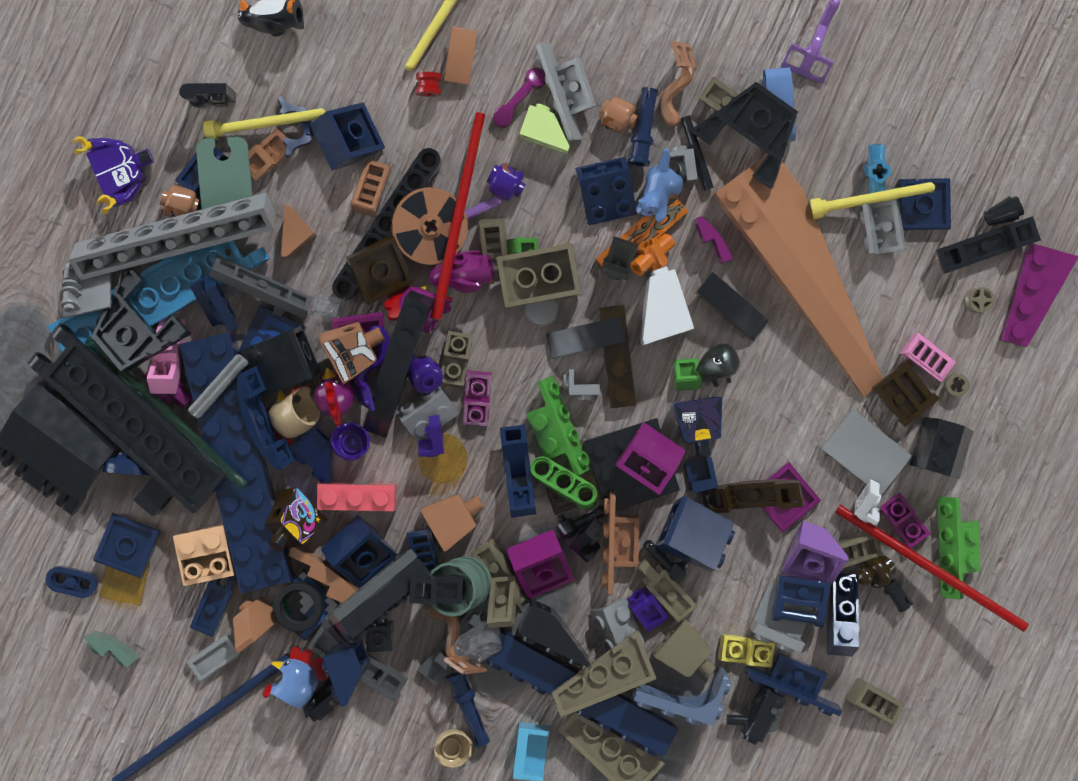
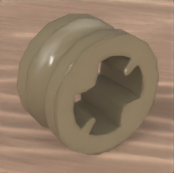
M951 374L946 378L944 387L948 394L962 396L969 389V381L962 374ZM954 378H957V381L961 380L963 383L960 385L959 392H957V389L952 390L950 387L954 384Z

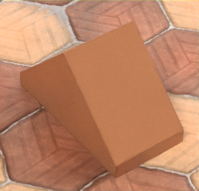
M284 205L281 257L290 259L317 235L294 208Z

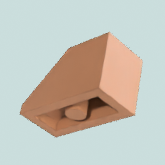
M262 595L255 601L251 598L238 607L241 612L233 618L235 650L238 653L278 622L274 609Z

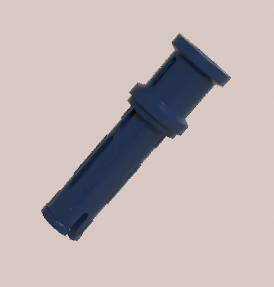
M643 87L641 90L642 95L636 134L631 137V142L633 143L632 153L627 163L634 166L648 167L650 166V161L648 160L649 150L654 141L650 135L658 90L650 88L649 93L648 87Z
M456 671L446 676V681L451 684L455 695L453 700L456 704H459L474 747H482L488 744L490 740L474 701L475 691L469 685L467 674Z

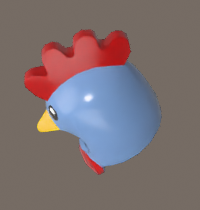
M293 647L289 659L284 662H272V665L282 672L283 678L279 683L269 684L263 691V697L268 698L274 695L280 700L302 709L313 696L318 682L324 681L329 677L325 675L322 669V661L324 659L322 657L314 659V652L308 648L302 653L299 647Z

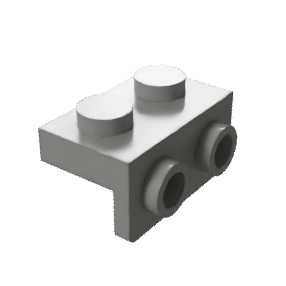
M898 199L863 204V210L860 211V219L862 225L866 226L867 235L864 236V244L866 250L870 251V255L906 250Z
M440 386L433 392L421 393L412 401H407L397 411L401 422L417 442L426 438L425 426H429V416L439 415L442 427L460 414Z
M626 597L620 598L603 608L590 611L593 625L599 632L605 652L636 630L639 632L643 645L645 644Z

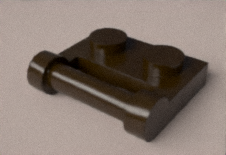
M908 359L901 362L893 371L872 387L903 427L909 425L939 400L935 392L931 393L911 368L912 364ZM902 374L906 376L924 399L920 404L899 379Z

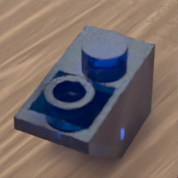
M314 425L291 449L295 452L293 454L294 458L300 464L304 465L306 463L313 469L311 474L319 482L325 481L328 484L334 479V451L331 447V440Z

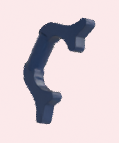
M281 96L278 98V104L281 108L279 115L307 111L304 107L288 103ZM312 120L302 122V138H284L283 144L286 147V158H289L294 150L311 143L314 135L310 126Z

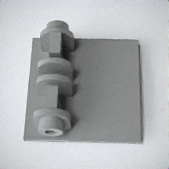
M71 263L65 264V267L62 269L64 280L62 281L63 288L61 291L63 294V301L61 302L63 318L111 308V272L80 280Z

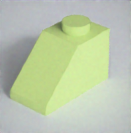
M530 105L520 131V138L568 154L569 144L555 114L550 112L551 109L545 105Z

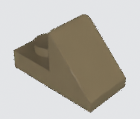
M516 576L491 578L487 625L489 628L514 626L515 614L522 613Z

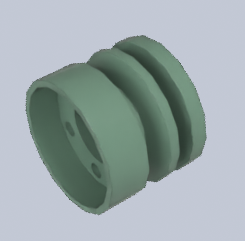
M457 557L440 564L430 573V575L463 576L462 604L436 602L435 605H432L442 615L451 617L462 615L480 606L490 595V571L483 562L475 557Z

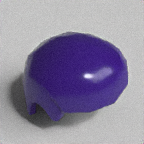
M354 422L341 424L331 434V447L339 458L346 461H354L364 457L370 447V436L365 428Z

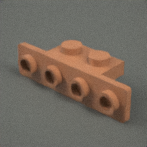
M609 491V498H604V514H608V523L603 525V538H608V548H603V563H607V572H602V587H607L608 595H613L614 567H638L639 515H615L616 496L614 491Z

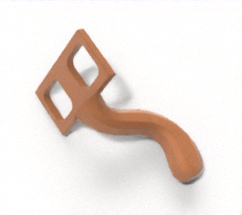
M673 41L671 45L677 66L682 68L681 76L664 90L659 100L660 116L663 122L670 126L678 125L681 120L680 115L672 105L673 97L689 85L694 76V69L697 68L690 44Z
M431 606L429 609L430 616L443 619L448 625L445 643L447 658L444 659V662L462 674L487 672L488 668L470 656H461V653L458 651L457 643L460 632L458 616L442 615Z

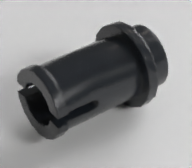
M893 578L891 583L884 587V593L890 596L899 612H904L913 605V602L901 587L902 582Z

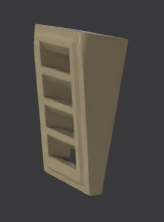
M505 218L481 219L478 222L482 255L488 254L491 259L508 255ZM499 227V231L486 232V228ZM500 237L498 242H487V238ZM501 248L502 252L488 253V249ZM493 263L495 272H499L497 263Z
M868 533L836 541L847 556L846 547H849L851 558L848 557V561L843 569L867 562L871 558L883 556L879 540ZM865 541H869L872 553L868 554ZM856 544H859L861 556L858 554Z
M860 678L855 680L846 697V700L892 726L905 706L901 701ZM874 692L875 694H874L873 698L871 699L869 705L867 706L866 704H867V702L869 701V699H870L872 693ZM883 697L884 699L881 705L879 706L878 710L876 711V708ZM890 702H892L893 705L891 706L888 714L885 716L884 713L887 707L889 706Z

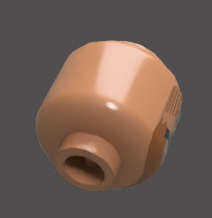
M173 185L169 192L163 191L159 205L164 206V215L172 218L197 211L200 199L196 198L194 191L182 186Z

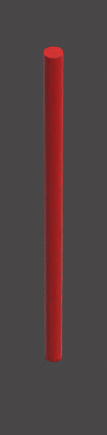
M480 112L475 113L431 319L441 321L483 129L485 114Z
M841 504L837 507L836 514L1022 632L1029 626V623L876 526L860 520L857 515Z

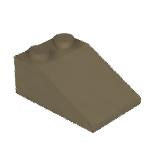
M572 243L496 257L505 308L582 295Z

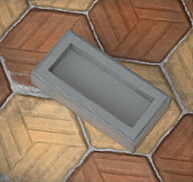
M228 632L187 660L186 664L201 683L243 652L238 653L235 650V640Z

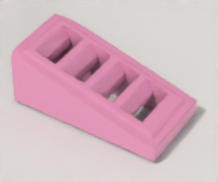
M913 333L899 353L940 383H942L956 363L955 360L919 333ZM920 343L922 348L915 356L913 352ZM927 349L931 351L924 361L920 360ZM934 355H937V360L932 365V367H929V362L932 360ZM942 360L947 362L940 373L935 371Z

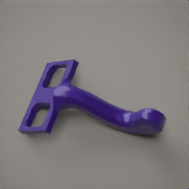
M377 325L369 328V331L379 327L385 338L384 342L376 345L377 351L375 354L377 360L352 379L358 403L371 411L375 410L369 386L365 382L367 375L383 363L390 343V336L387 331Z

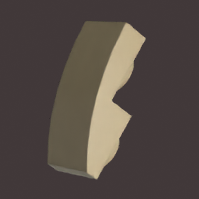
M448 331L441 367L443 374L442 385L464 388L473 335Z

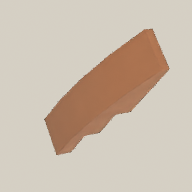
M302 546L291 548L288 556L311 566L307 576L330 586L326 596L343 603L360 589L317 554Z

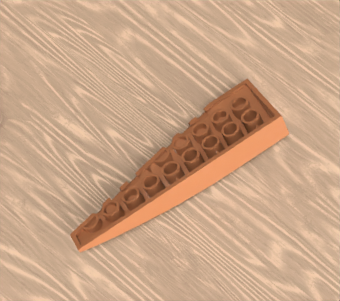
M765 155L719 189L712 197L861 395L865 397L873 391L872 387L883 379L819 225L816 219H813L812 209L804 190L783 162L772 190L752 176L767 155Z

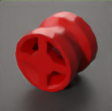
M416 73V80L418 81L416 95L424 97L441 95V89L439 88V81H441L440 73Z

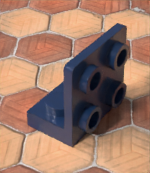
M625 157L575 168L588 225L637 214L635 211L636 204L630 169Z

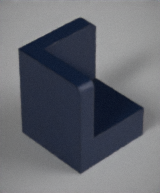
M710 456L685 462L690 489L693 493L718 488L713 461Z

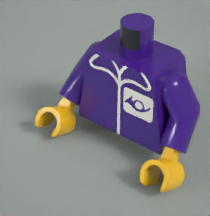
M76 137L71 143H80L82 149H75L73 152L76 155H80L86 149L90 151L86 155L104 194L98 198L96 205L106 203L108 206L103 208L101 213L107 214L112 206L118 207L133 201L142 188V182L146 180L142 167L154 163L149 149L147 148L135 153L133 147L125 144L122 140L110 138H91L86 140L84 137Z

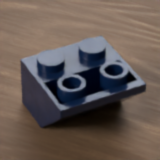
M361 638L351 644L346 641L341 645H333L323 657V671L326 676H330L333 684L331 686L332 695L335 701L339 700L341 707L347 705L369 661Z

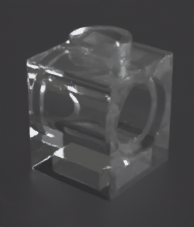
M316 292L310 317L331 323V319L340 318L344 300Z

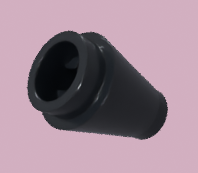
M1009 196L988 209V211L983 212L987 225L991 226L1019 220V217L1024 215V210L1017 196L1012 198Z

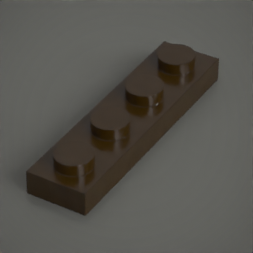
M624 305L599 308L600 321L620 317L625 337L624 343L603 347L610 408L636 406Z

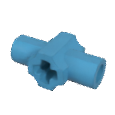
M885 144L868 145V162L863 165V174L869 177V193L885 191L886 178L891 175V166L885 163ZM876 165L881 167V172H877L878 175L872 173L873 169H877Z

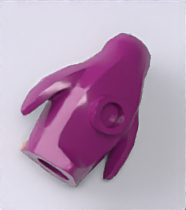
M479 250L455 254L448 287L463 293H473L478 291L484 283L494 284L495 270L490 255H482V252ZM443 262L434 267L429 273V281L435 287H438Z

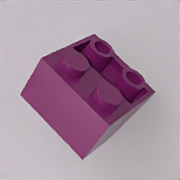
M643 422L615 465L660 495L675 473L686 450Z

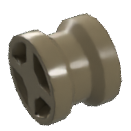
M985 287L971 289L964 297L965 307L973 313L987 312L993 307L995 301L992 291Z

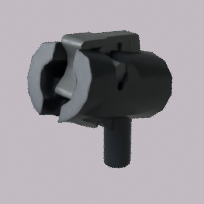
M762 685L760 691L751 702L753 704L751 710L746 711L744 715L727 714L726 725L743 726L741 732L744 734L743 739L754 745H757L758 742L763 743L768 732H775L777 730L786 703L785 697L775 693L770 687Z

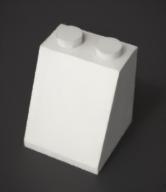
M668 267L654 270L651 273L652 277L646 280L639 340L641 345L694 329L675 269L669 271Z

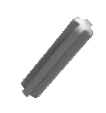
M237 354L189 407L188 411L190 414L200 418L248 365V361L242 355Z

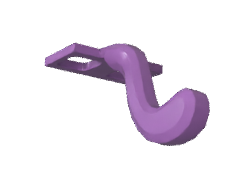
M829 0L811 44L806 48H802L792 43L781 67H790L791 71L823 84L834 61L821 56V46L830 22L839 7L840 0ZM793 50L805 56L799 67L787 63V58ZM815 61L827 64L828 68L823 77L810 73V69Z

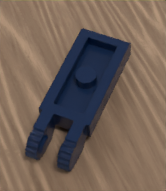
M236 573L234 576L229 577L226 586L218 583L220 579L208 582L191 622V629L210 637L215 636L233 594V587L237 581Z

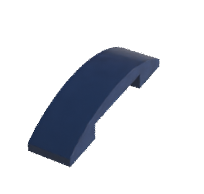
M257 366L237 376L239 406L245 426L254 444L264 458L276 470H280L294 462L295 459L286 437L277 439L259 395L266 388Z

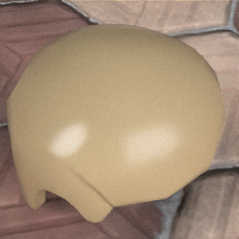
M445 730L438 735L435 741V758L444 767L456 768L462 766L471 757L473 743L461 730Z

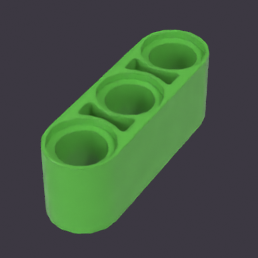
M537 457L532 461L530 466L531 472L538 483L582 509L590 510L597 505L598 494L596 488L591 483L547 457ZM539 466H548L550 468L549 472L543 476L538 475L536 471ZM562 478L571 480L570 486L565 489L558 487V482ZM584 491H590L593 493V497L590 501L584 502L579 499L580 494Z

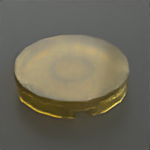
M443 433L444 454H439L436 457H419V454L417 455L419 469L432 482L442 484L452 482L461 476L467 465L468 455L466 447L457 437L447 433Z

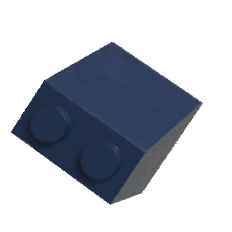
M682 496L674 501L655 548L712 572L717 568L720 569L726 557L723 551L726 544L730 545L734 538L735 531L732 529L735 523Z

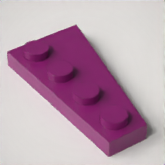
M1034 243L1027 245L1000 341L1028 347L1078 260V256Z

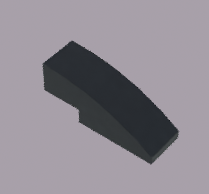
M713 272L708 275L695 292L697 296L714 308V311L752 341L768 323V320Z
M620 317L546 334L551 358L625 342Z

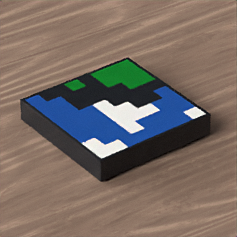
M305 569L291 583L306 581L315 585L322 593L324 612L320 620L310 629L294 631L304 641L322 624L321 620L341 604L326 596L328 591L315 579L307 576L308 572ZM296 591L286 598L284 609L291 619L303 621L312 615L314 602L309 594L303 591ZM274 601L270 604V606H271L273 609H274Z

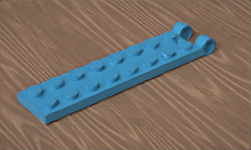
M234 240L171 256L139 273L147 283L130 300V303L152 327L197 301L190 288V284L210 274L217 255L250 270L270 260V257L264 247L243 257ZM231 249L232 255L227 256L226 250ZM217 281L220 287L225 285L224 283ZM116 287L111 289V303L115 297L113 292ZM105 309L68 318L62 317L47 326L52 333L59 323H63L70 327L76 333V337L98 357L105 354L91 337ZM56 341L59 348L63 352L65 350V347Z

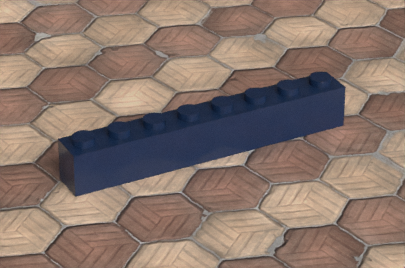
M499 628L485 654L488 665L497 670L503 668L511 672L510 677L521 683L524 680L531 683L532 689L543 695L546 692L552 695L551 692L579 672V670L502 628ZM622 694L576 711L577 714L586 719L592 717L598 720V725L608 731L614 729L620 732V737L627 742L633 744L636 741L642 744V749L653 756H656L658 753L664 757L678 731L675 723L649 709L638 706L637 702Z

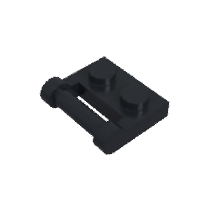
M226 83L183 84L179 89L180 96L188 100L195 108H201L205 103H213L215 107H228L229 103H236V92Z

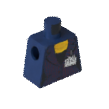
M722 397L671 403L683 442H695L696 456L711 455L710 440L721 438Z

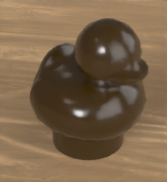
M886 556L868 559L865 566H860L856 573V580L861 585L871 584L873 588H883L891 583L892 574L896 572V567Z

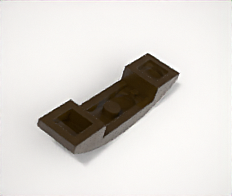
M768 479L718 485V488L701 491L704 507L717 514L730 513L732 509L778 506V509L804 507L801 484L798 480Z

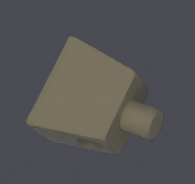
M686 618L682 622H678L652 651L656 659L688 678L696 670L705 678H708L716 668L706 659L712 652L711 648Z

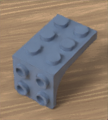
M718 666L712 684L704 693L698 696L684 697L647 684L633 688L631 692L634 701H637V705L642 708L651 710L652 707L662 709L661 713L674 718L676 715L686 717V721L689 723L700 725L702 722L713 726L715 719L719 720L721 717L723 705L720 703L723 695L728 694L731 681L728 680L729 676L724 668Z

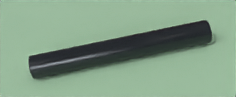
M690 115L681 118V122L690 149H694L695 164L704 191L714 188L698 138L691 132L694 128Z

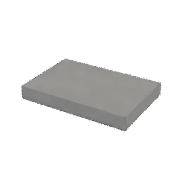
M854 409L849 411L820 448L866 485L870 479L879 483L880 495L885 492L912 458L911 454Z

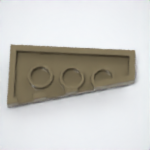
M638 630L590 663L589 667L583 668L551 692L560 717L656 679Z
M573 712L557 729L609 781H650L665 764L576 712Z

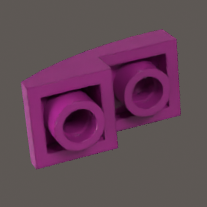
M467 370L463 425L488 426L492 372Z
M900 492L879 507L891 526L910 549L931 534Z

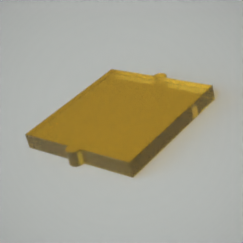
M150 562L143 578H138L106 566L99 597L115 600L118 604L124 602L140 606L142 604Z

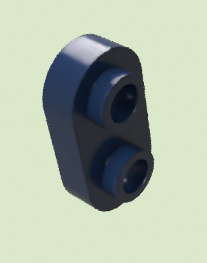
M63 565L50 569L45 578L48 588L52 591L79 598H87L97 591L99 584L97 577L93 573ZM59 574L64 575V582L58 580ZM83 580L89 582V588L83 587Z

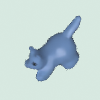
M668 148L664 149L659 165H654L649 169L646 175L644 194L638 200L639 203L635 209L639 215L643 214L650 217L655 214V219L659 223L663 222L666 218L669 197L671 195H679L683 188L682 177L669 168L670 150Z

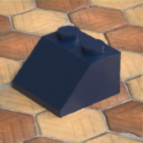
M364 102L326 111L310 124L331 170L350 166L385 149Z
M359 515L321 548L332 568L359 588L398 556L396 551L375 528Z

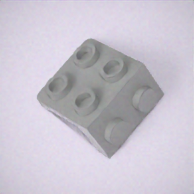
M769 583L749 628L753 633H756L755 638L762 642L769 643L772 640L779 643L778 648L788 653H792L793 650L801 653L805 644L801 640V636L807 623L781 619V621L772 620V609L777 584ZM784 603L783 609L812 613L814 608L791 603Z

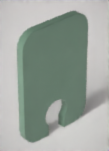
M227 137L228 145L231 148V156L225 161L218 160L214 155L216 147L215 138L203 139L198 142L196 154L202 209L253 196L249 149L245 139L241 137Z

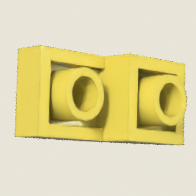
M721 634L718 659L721 661L745 663L750 666L772 668L775 642L769 641V643H765L756 638Z

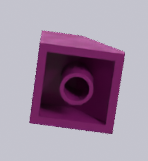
M553 529L507 548L514 572L528 599L575 580Z

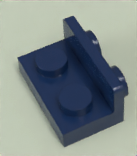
M205 276L190 284L193 294L212 326L225 324L228 332L238 328L236 315L217 280Z

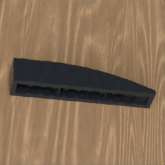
M412 290L405 296L372 396L375 410L371 411L368 409L363 427L366 431L387 438L435 299Z

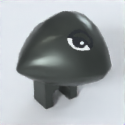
M718 344L704 354L696 370L703 375L710 376L714 387H718V378H726L727 384L731 383V376L736 374L740 360L733 347L728 344Z

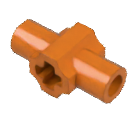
M663 234L658 239L650 238L639 244L638 252L640 255L630 263L632 271L636 275L642 276L646 271L663 268L668 263L665 254L675 246L673 238L668 234Z

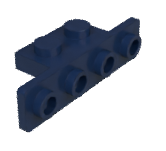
M779 653L770 674L746 665L745 673L749 677L748 680L758 686L768 685L772 687V691L782 696L789 694L795 697V700L802 705L809 706V704L817 706L818 710L825 715H841L842 710L838 704L818 696L827 677L825 671L783 653Z

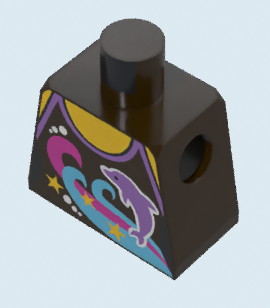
M298 487L282 489L265 521L266 526L274 534L268 544L273 550L281 552L285 546L288 548L302 546L328 519L317 510L315 505Z

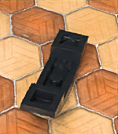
M1032 216L937 249L936 253L943 274L999 254L1041 241Z

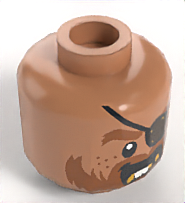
M613 97L610 101L605 100L599 119H601V125L604 128L618 134H624L628 129H634L638 115H635L634 104L618 97Z

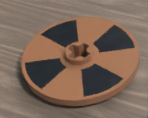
M431 187L412 191L399 202L392 217V235L395 237L400 251L406 257L427 265L443 262L455 210L456 197L445 190ZM464 212L456 254L462 248L467 237L468 220L466 212ZM433 219L435 221L433 226L436 229L435 231L429 230L427 233L425 231L427 227L424 223L425 221L431 222Z

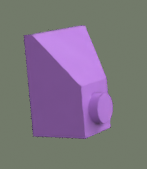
M803 521L792 539L781 573L797 578L829 582L831 587L847 563L848 556L827 529Z

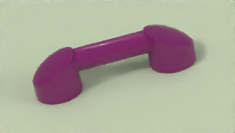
M535 67L528 70L526 82L506 105L498 106L495 109L493 119L497 126L501 128L509 127L514 119V110L532 89H540L545 85L546 74L542 69Z

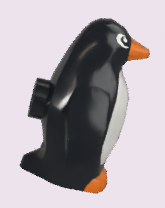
M244 0L240 1L237 18L244 26L262 33H269L274 37L283 35L288 28L304 29L303 8L300 0H260L255 5H249Z

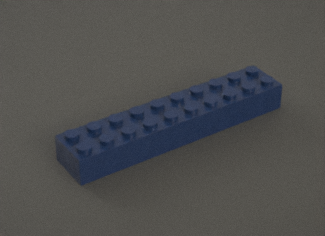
M227 332L179 344L193 403L237 354H240L235 333ZM236 377L208 410L197 419L206 454L229 474L215 492L240 593L242 594L291 582L295 578L291 558L288 556V547L285 546L281 552L273 550L268 544L274 534L266 526L265 521L276 501L267 461L254 444L245 426L238 401Z

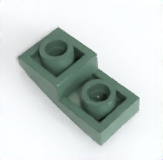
M94 631L84 638L93 653L100 654L102 657L111 651L113 659L119 665H124L126 668L130 667L140 658L127 644L106 633Z

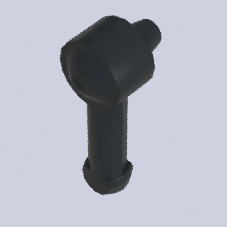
M598 506L595 510L575 520L566 518L563 514L558 515L556 529L562 540L574 537L579 528L589 524L595 518L599 519L606 516L604 514V507Z
M651 540L644 542V549L666 570L671 580L679 584L687 576L686 569L689 566L687 561L683 560L680 563H672L661 550L655 548L656 545Z

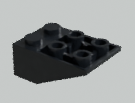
M532 598L519 623L518 633L522 635L521 639L532 645H535L537 642L545 646L544 650L551 655L558 656L561 654L567 657V661L576 667L581 668L582 665L589 667L588 654L557 611Z

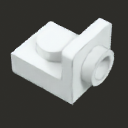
M871 479L855 501L854 514L864 522L877 525L880 518V510L876 508L881 499L879 494L880 484Z

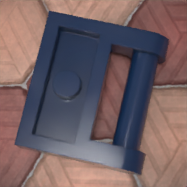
M778 575L772 620L781 621V619L811 623L815 627L823 628L830 583ZM784 603L817 607V611L813 614L783 609Z

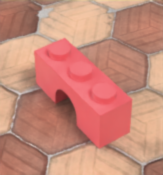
M321 482L317 484V510L395 511L397 509V483L347 484L344 482Z

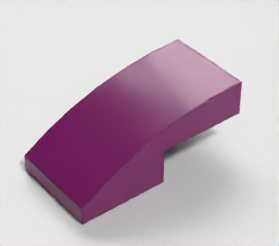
M702 216L696 218L694 223L702 244L712 241L720 264L731 261L733 259L717 230Z

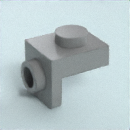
M568 369V374L564 375L563 382L564 390H568L569 395H579V400H594V395H600V384H574V369Z

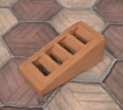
M370 159L366 160L351 202V208L354 212L376 218L391 171L390 165ZM372 170L382 173V177L369 174V172ZM369 180L375 183H379V186L366 183V181ZM366 190L372 193H376L375 197L368 194H364L363 191ZM363 200L372 203V205L360 201Z

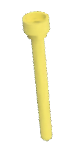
M457 0L444 1L406 62L405 67L407 70L413 71Z
M320 108L223 124L220 121L209 120L204 121L203 128L206 139L215 138V140H219V137H223L226 133L316 120L326 111Z
M932 182L827 202L826 199H810L813 219L824 218L823 215L828 214L829 211L931 193L935 190V185Z

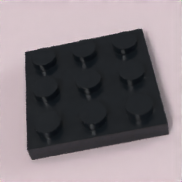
M657 418L644 422L662 434ZM643 422L584 441L603 501L604 498H609V491L615 492V511L680 491L675 473L659 495L615 465Z

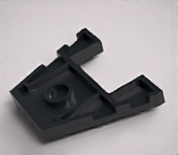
M755 82L729 101L719 111L714 112L704 122L695 126L691 132L710 146L727 124L761 148L768 155L752 176L772 190L799 112L765 87Z
M134 267L124 270L123 273L126 275L121 285H117L113 292L115 297L111 303V308L104 310L91 336L117 368L125 373L192 333L178 317L173 315L157 333L130 303V300L147 283Z

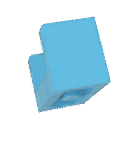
M519 722L513 769L514 779L543 781L549 736L548 725Z

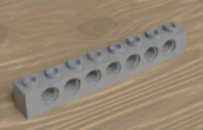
M266 192L75 243L69 261L79 279L84 280L271 231L274 229L276 212Z

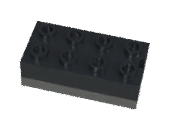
M412 549L397 557L321 620V623L328 629L339 645L346 641L349 644L355 640L358 641L369 631L366 628L367 626L370 628L388 616L386 610L389 612L408 599L406 596L410 595L411 576H426L430 572L420 559L417 558Z

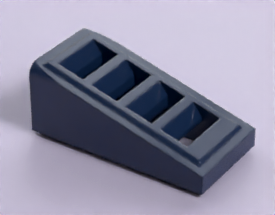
M431 528L408 531L406 534L409 549H412L417 558L432 556L433 561L423 562L424 566H434V568L439 566L435 538ZM428 537V542L415 544L414 539ZM430 547L431 551L417 554L416 549Z

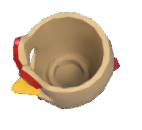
M296 385L287 397L279 390L276 402L272 407L265 409L277 439L286 437L289 445L292 438L307 432L318 421L319 409L315 400L310 395V386ZM295 394L301 397L299 403L292 402Z

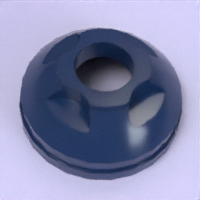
M115 452L105 462L102 472L150 476L127 453Z

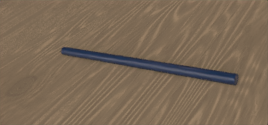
M286 653L276 661L284 662L290 658V655ZM272 664L114 776L112 781H126L280 670Z

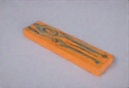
M671 195L667 204L666 218L663 222H657L655 214L650 217L644 216L620 238L637 243L638 245L650 238H659L681 219L688 210L676 196ZM610 246L595 259L603 269ZM638 248L634 258L639 255Z

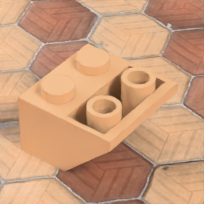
M224 524L181 532L173 536L183 586L235 575Z

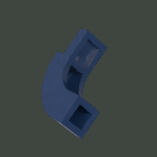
M525 425L500 428L511 518L537 515Z

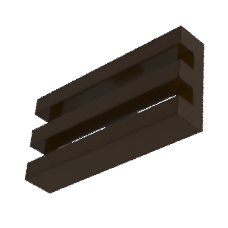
M594 474L582 477L587 482L591 481L592 485L596 488L598 499H601L602 495ZM571 482L560 485L558 487L562 489L568 488ZM550 489L546 491L555 515L578 507L570 503L557 508L556 503L566 499L561 496L554 498L553 494H556ZM592 495V496H589V497H586V498H584V499H581V501H584V502L590 501V500L592 499L593 495Z

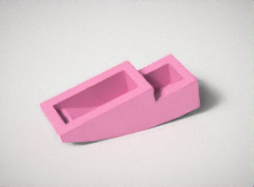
M169 319L159 322L156 333ZM180 319L186 326V320ZM185 338L151 358L152 362L147 375L150 393L176 394L183 361L179 344L185 343Z

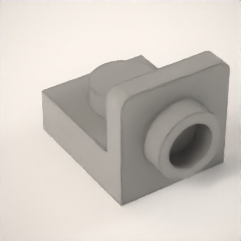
M686 146L672 147L670 160L682 159V162H678L679 175L684 177L685 184L696 182L698 178L694 149H687Z

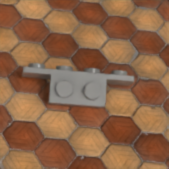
M538 43L536 44L538 50L537 59L544 68L546 74L545 82L552 92L554 98L553 106L560 115L562 121L561 129L568 141L582 140L575 115L596 107V103L581 58H574L558 65L551 44Z

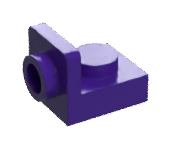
M429 416V426H425L426 439L418 441L419 457H436L439 454H444V437L440 416Z
M646 586L635 591L627 598L628 604L647 632L669 618Z

